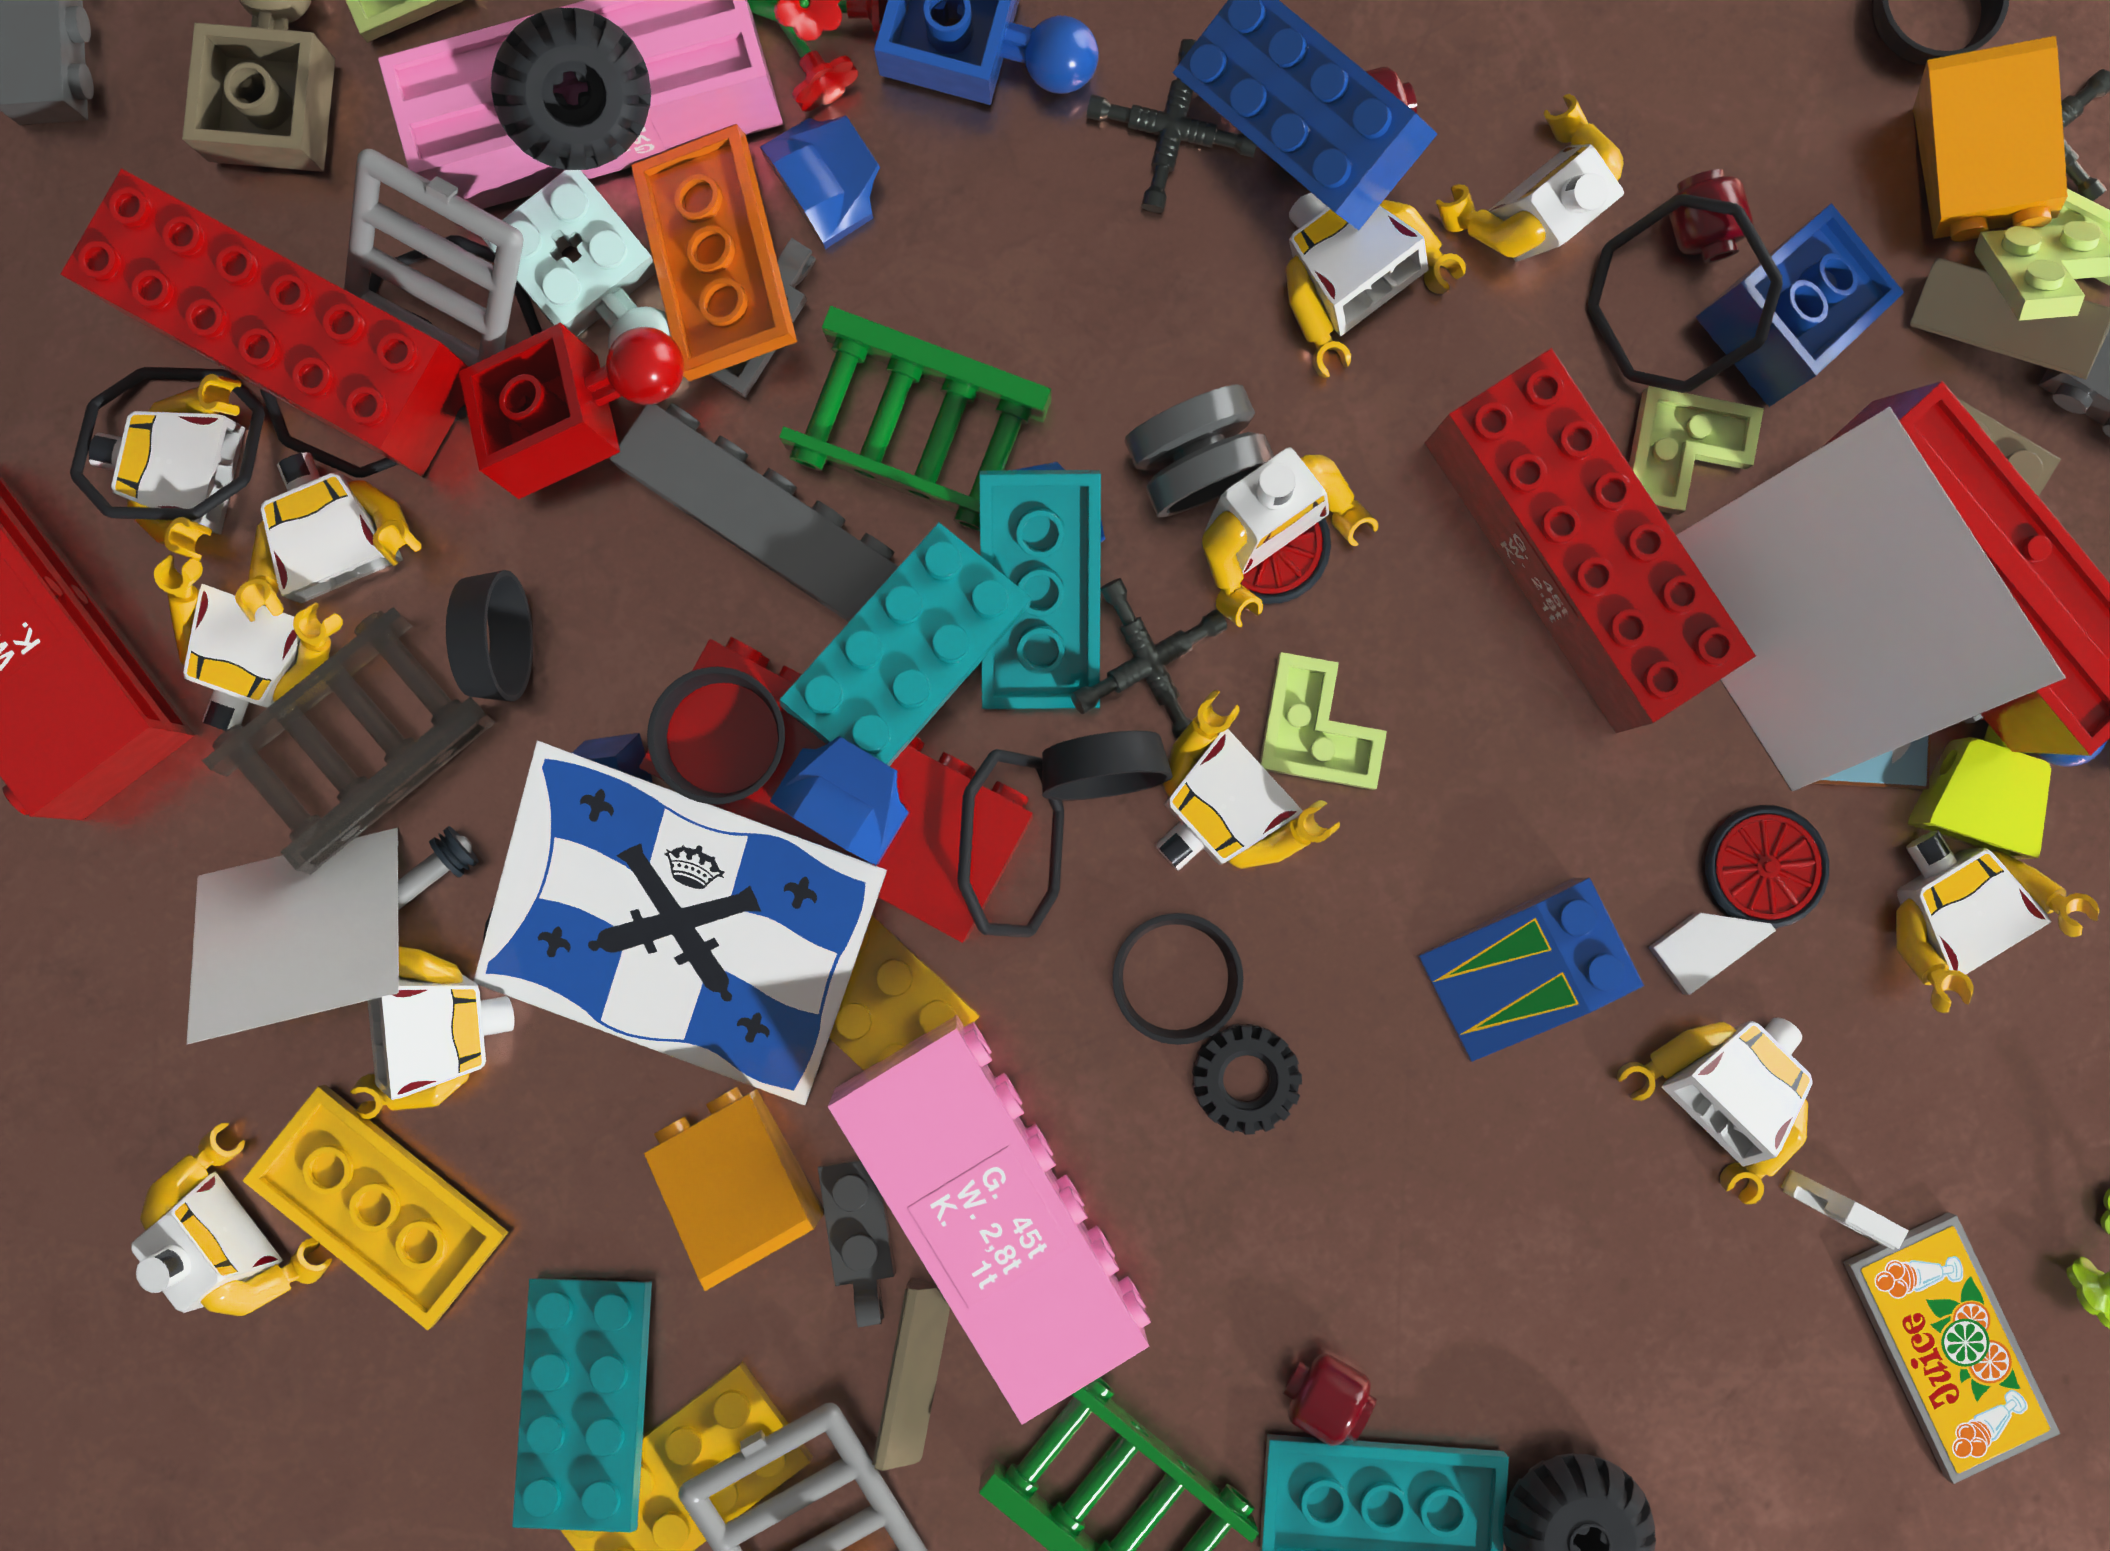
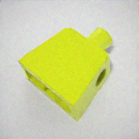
M1988 725L1984 740L1972 737L1951 740L1946 745L1929 778V789H1925L1921 793L1909 817L1908 825L1929 832L1939 830L1944 837L1978 848H1987L1990 851L1999 850L2015 859L2039 858L2051 776L2050 763L2020 752H2012L1990 725Z

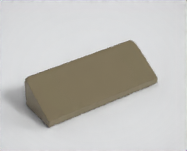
M1936 258L1924 285L1910 326L2087 379L2110 329V307L2083 300L2078 316L2019 321L1987 271L1946 259Z
M912 1278L911 1281H908L905 1289L872 1465H875L874 1469L884 1471L912 1465L919 1462L923 1456L950 1312V1306L936 1283L932 1281Z

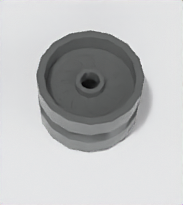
M1235 384L1220 387L1188 399L1153 416L1125 436L1124 442L1136 469L1152 471L1162 469L1151 478L1146 487V492L1157 517H1167L1182 513L1221 497L1228 488L1274 457L1265 434L1252 432L1239 434L1249 425L1255 414L1243 385Z

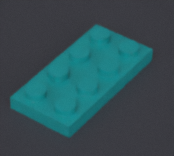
M1100 470L980 471V556L1032 597L1031 604L982 660V709L1076 708L1071 700V694L1082 687H1092L1100 682L1101 472ZM1100 699L1095 708H1100Z
M938 522L780 698V706L825 744L841 736L890 766L1031 604L1032 597Z
M529 1279L512 1528L627 1533L638 1529L652 1282Z
M1267 1434L1259 1551H1503V1520L1506 1507L1509 1457L1504 1451L1370 1441L1353 1442L1345 1440L1339 1445L1331 1446L1314 1437Z

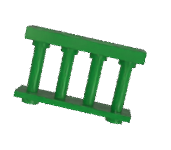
M830 306L822 329L827 342L833 344L831 350L836 354L805 434L785 426L782 428L779 438L785 448L791 450L789 458L798 464L817 471H822L824 464H828L956 513L953 519L955 522L980 532V471L1005 469L1021 424H1028L1030 418L1042 423L1044 422L1051 404V388ZM867 356L888 364L886 371L890 373V377L860 454H856L827 443L857 363H864ZM923 377L941 384V392L945 396L915 474L912 475L882 463L911 385L912 383H919L920 378ZM975 398L997 405L995 412L1000 416L971 492L967 496L936 483L967 404H973Z
M1100 1377L1071 1394L1074 1397L1019 1465L1012 1463L1009 1468H1006L995 1458L980 1477L979 1493L1048 1551H1136L1185 1489L1213 1512L1181 1551H1213L1231 1528H1234L1251 1543L1259 1534L1254 1517L1251 1515L1255 1508L1245 1496L1229 1484H1226L1220 1490L1112 1401L1111 1398L1115 1392ZM1093 1412L1120 1435L1065 1504L1058 1502L1055 1506H1052L1036 1492L1039 1489L1036 1481ZM1140 1451L1165 1471L1166 1474L1111 1542L1104 1540L1100 1545L1083 1531L1086 1526L1083 1519L1135 1454Z

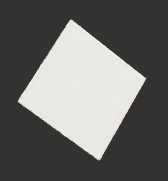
M398 828L198 876L187 1044L399 993Z

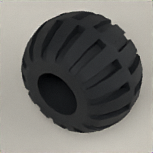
M553 8L526 18L503 41L497 52L492 70L491 92L493 104L502 127L523 152L551 167L563 170H588L607 164L625 153L639 137L645 126L651 102L649 74L645 61L633 40L619 26L592 11L580 8ZM573 71L577 80L587 82L588 86L587 92L578 94V104L574 106L567 104L563 94L553 93V85L562 83L563 73Z
M1570 1453L1557 1455L1546 1461L1542 1460L1528 1469L1529 1472L1522 1479L1519 1478L1510 1492L1503 1520V1541L1506 1551H1655V1523L1650 1504L1644 1492L1631 1476L1619 1466L1606 1459L1588 1454ZM1589 1529L1593 1531L1591 1537L1587 1541H1583L1580 1546H1577L1573 1541L1576 1534L1586 1535Z

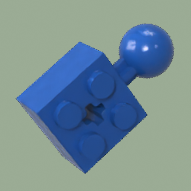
M888 0L874 48L880 76L991 105L1003 58L1024 63L1031 78L1041 88L1052 93L1065 94L1074 92L1089 82L1098 65L1099 50L1092 31L1083 22L1070 16L1047 18L1035 28L1013 23L1020 0ZM949 19L958 21L955 25L946 26Z

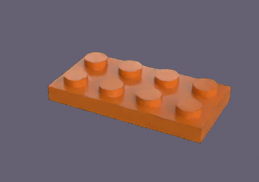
M735 124L632 164L633 176L671 338L677 343L684 359L683 376L688 381H692L796 343L797 339L746 134L741 128Z

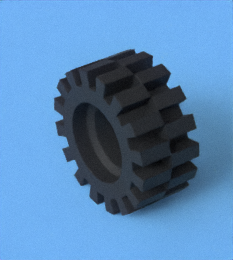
M1252 1024L1228 1026V1029L1221 1032L1217 1031L1210 1036L1211 1039L1205 1045L1202 1044L1197 1053L1199 1055L1196 1063L1193 1062L1192 1067L1194 1094L1207 1116L1224 1129L1233 1133L1234 1131L1243 1132L1244 1135L1255 1134V1131L1259 1130L1267 1132L1275 1128L1274 1124L1279 1120L1285 1121L1290 1115L1288 1111L1293 1103L1297 1105L1300 1094H1298L1299 1084L1302 1085V1074L1299 1072L1297 1065L1299 1062L1296 1055L1288 1047L1289 1045L1270 1030ZM1248 1055L1259 1058L1266 1065L1269 1073V1083L1265 1092L1259 1098L1245 1102L1236 1100L1227 1093L1223 1083V1076L1226 1067L1232 1060Z

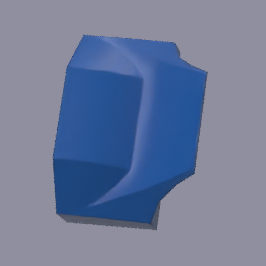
M846 115L825 121L808 118L760 147L769 165L825 249L873 219L870 195L880 166Z
M841 736L817 749L802 748L770 800L771 803L792 818L843 849L874 865L880 863L910 813L899 799L897 770Z

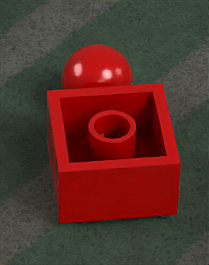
M558 323L459 371L479 471L513 496L521 499L620 453L609 402L622 396L633 403L651 405L662 402L674 394L684 374V359L677 343L668 334L656 328H633L616 338L608 351L606 365L600 367L598 355L562 323Z

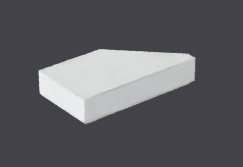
M1694 913L1650 945L1649 949L1684 995H1691L1776 930L1771 923L1706 913Z
M1791 1169L1781 1186L1784 1189V1193L1890 1249H1899L1909 1231L1865 1206Z

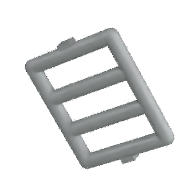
M364 149L358 154L356 163L344 290L440 341L468 367L504 350L524 241L522 233L517 228L457 196L458 187L436 176L430 181L374 149ZM380 183L388 185L496 245L494 265L378 202ZM375 228L489 290L487 307L480 306L374 247ZM370 272L482 333L479 350L369 290Z
M825 1403L768 1436H765L761 1429L740 1441L741 1451L684 1482L678 1492L680 1501L713 1551H743L739 1545L740 1543L855 1479L870 1506L790 1551H841L883 1526L899 1551H928L877 1469H874L873 1461L844 1414L834 1403ZM824 1432L827 1434L841 1459L725 1524L709 1499L710 1496Z

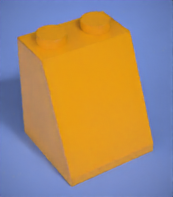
M2056 36L1927 60L1913 106L1933 239L1951 236L1953 241H1969L1979 238L1980 232L1989 231V229L2012 225L2030 228L2043 227L2049 224L2053 218H2057L2068 194Z
M735 1087L706 1104L711 1115L693 1125L689 1124L686 1116L678 1119L654 1133L659 1144L644 1153L704 1291L814 1230L824 1215L823 1206L758 1089L742 1096L738 1087Z

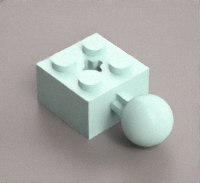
M564 170L502 220L517 228L522 233L524 239L517 282L553 326L562 323L577 337L598 319L602 318L611 329L608 337V349H610L618 336L627 330L637 327L656 328L671 337L664 311L653 307H637L628 296L656 274L652 256L581 170ZM483 239L495 255L497 246ZM578 246L577 249L581 257L577 261L572 263L567 257L561 258V252L565 248Z

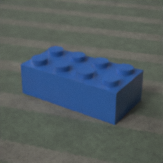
M1228 0L1172 72L1333 212L1357 230L1361 229L1437 136V133L1417 113L1279 0Z

